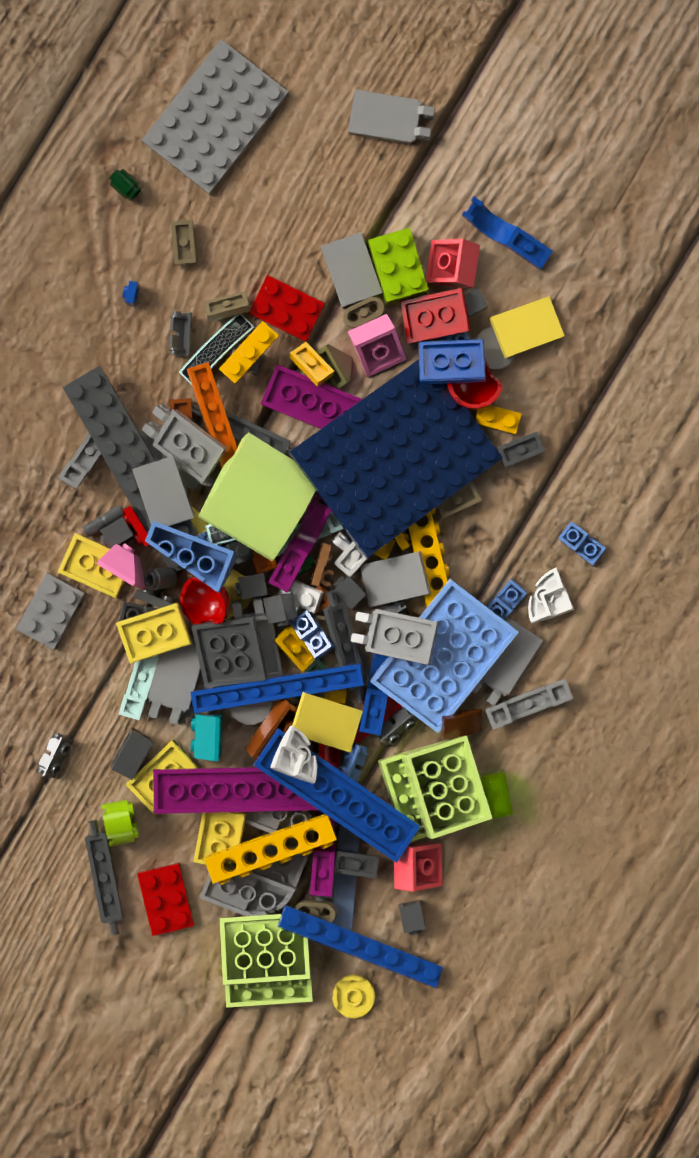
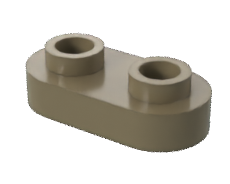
M369 297L347 308L343 314V321L347 327L357 328L381 317L384 311V304L377 297ZM371 305H375L377 307V311L371 312L369 310V307ZM353 314L358 316V320L355 322L350 320V316Z
M304 899L295 906L296 910L306 912L330 923L338 915L337 907L330 901ZM305 907L309 908L310 912H306ZM325 908L329 909L330 914L325 912Z

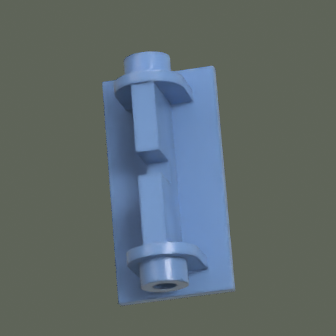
M353 742L351 752L345 751V758L338 770L357 782L361 770L356 769L355 766H364L368 755V748Z

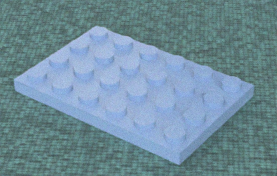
M452 579L448 580L419 617L439 622L430 665L388 656L370 679L372 684L437 733L442 729V716H449L455 713L519 633L518 630Z

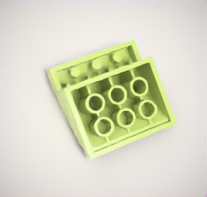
M248 432L241 439L234 456L223 465L198 517L273 561L293 532L316 490L294 460Z
M467 736L437 742L378 760L392 807L421 826L411 842L424 837L434 839L493 819Z
M281 914L220 918L222 975L226 992V1008L313 1002L309 939L278 928Z

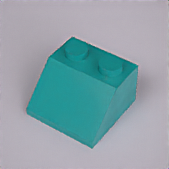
M197 713L196 718H192L191 731H195V740H191L190 751L194 753V758L219 761L222 757L223 714Z

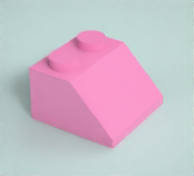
M387 314L348 331L367 377L406 360L395 327Z

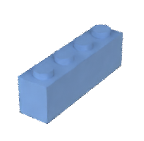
M155 521L152 522L145 542L218 593L230 576L238 556L232 550Z

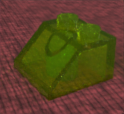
M503 769L479 774L492 818L513 815Z

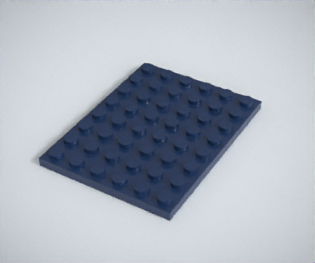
M419 359L289 452L295 463L365 558L375 553L503 458L468 409L452 399L447 383L420 384Z

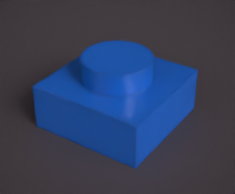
M129 281L128 286L124 287L122 298L125 299L127 305L136 307L140 289L138 282Z

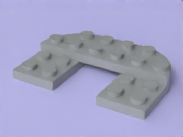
M309 810L247 812L245 823L271 833L311 819L312 815ZM310 830L306 834L307 838L311 841H314L315 830ZM291 837L286 840V844L290 848H295L298 845V841ZM268 845L265 848L269 855H275L278 852L277 847L274 845ZM300 853L293 855L292 860L281 863L280 860L273 862L272 867L264 870L257 868L256 872L251 871L252 873L245 877L233 876L230 882L219 885L218 882L213 884L210 874H208L200 899L245 916H261L281 909L291 899L309 854L301 856ZM225 861L226 868L230 870L236 868V864Z

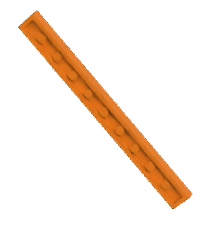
M209 362L188 368L187 372L208 434L227 447V450L218 462L221 470L223 465L234 456L237 445ZM252 550L254 558L251 561L256 574H261L277 567L275 559L271 561Z

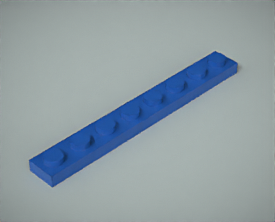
M361 663L267 678L264 681L195 690L190 693L194 713L302 696L303 692L315 694L363 686L364 678Z
M284 906L278 928L424 985L437 988L443 969L442 966L289 906Z

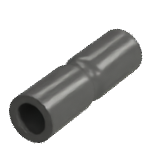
M117 505L101 517H97L82 526L85 534L91 537L107 525L123 517L125 513L121 506Z

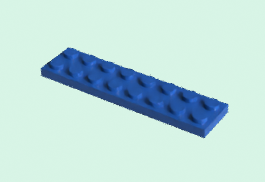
M277 728L253 765L397 863L421 826L312 751L311 756H316L317 776L314 784L270 768L276 751L285 735L283 731Z

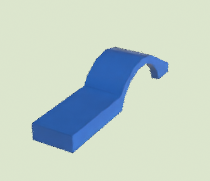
M473 196L471 199L473 203L467 212L463 211L461 215L481 233L506 246L537 269H542L552 250L518 226L509 224L494 215L486 208L482 201Z
M373 653L360 732L381 735L388 695L372 684L370 679L388 656Z

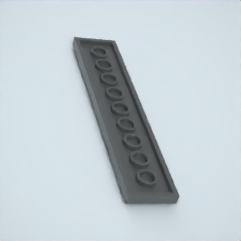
M98 366L62 388L148 533L151 523L132 469L155 462L156 459L103 368ZM190 519L168 526L195 537L199 535ZM158 551L167 567H171L175 573L183 569Z

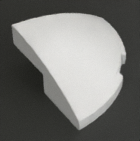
M557 568L550 570L536 583L538 588L534 597L530 596L528 609L531 623L551 619L574 610Z
M294 726L289 727L276 751L270 768L314 784L317 776L316 756H311V751L308 748L311 743L300 730Z

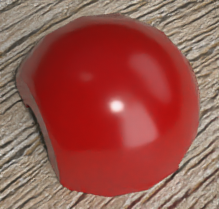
M486 359L485 382L447 383L452 399L466 409L478 410L488 407L499 397L502 391V385L491 374Z
M197 577L189 578L179 594L180 605L185 616L192 624H202L208 621H214V624L223 623L230 610V596L225 586L218 593Z

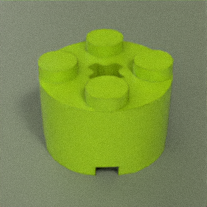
M128 799L102 804V810H107L104 811L103 815L107 839H112V841H109V847L135 842V838H139L137 822L132 823L131 818L135 816L133 801L128 802Z

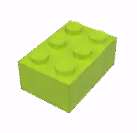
M410 227L368 240V246L386 306L428 293V286Z

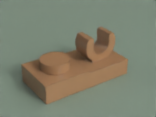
M320 542L315 560L316 565L313 567L309 584L319 586L321 583L325 586H330L331 583L324 580V575H333L334 572L328 569L324 570V567L332 559V545Z

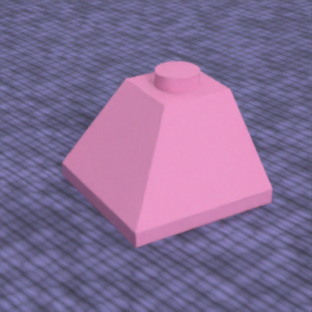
M124 543L123 546L115 544L97 562L99 566L132 586L143 590L146 588L140 557L135 555V549Z

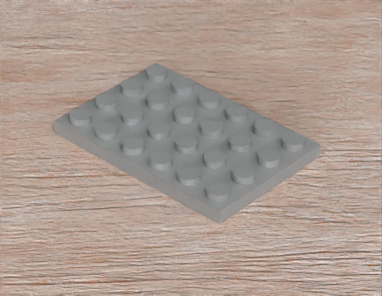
M220 39L141 141L210 195L285 100L289 92Z

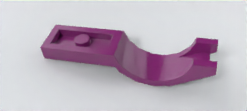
M315 496L308 506L298 531L288 544L268 582L287 593L292 587L308 554L318 540L331 513L329 507L318 503V498Z
M317 810L316 817L324 813L320 810ZM331 819L333 828H334L335 833H336V832H337V822L334 821L333 819ZM315 831V839H314V840H317L318 837H319V834ZM336 840L333 841L334 845L322 849L321 846H318L313 850L310 896L332 897Z

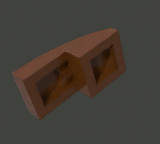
M481 709L460 711L458 715L442 716V737L444 740L467 736L482 730Z

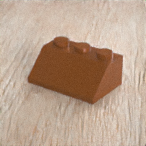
M286 698L279 699L246 745L245 750L254 759H257L277 728L286 733L289 727L293 725L298 706Z

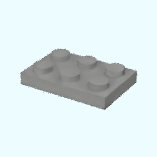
M46 573L16 630L54 650L85 592Z

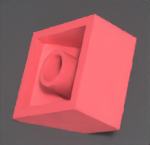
M465 239L431 240L426 283L455 288H474L480 245Z
M410 843L398 862L394 861L395 889L414 892L443 886L442 843Z

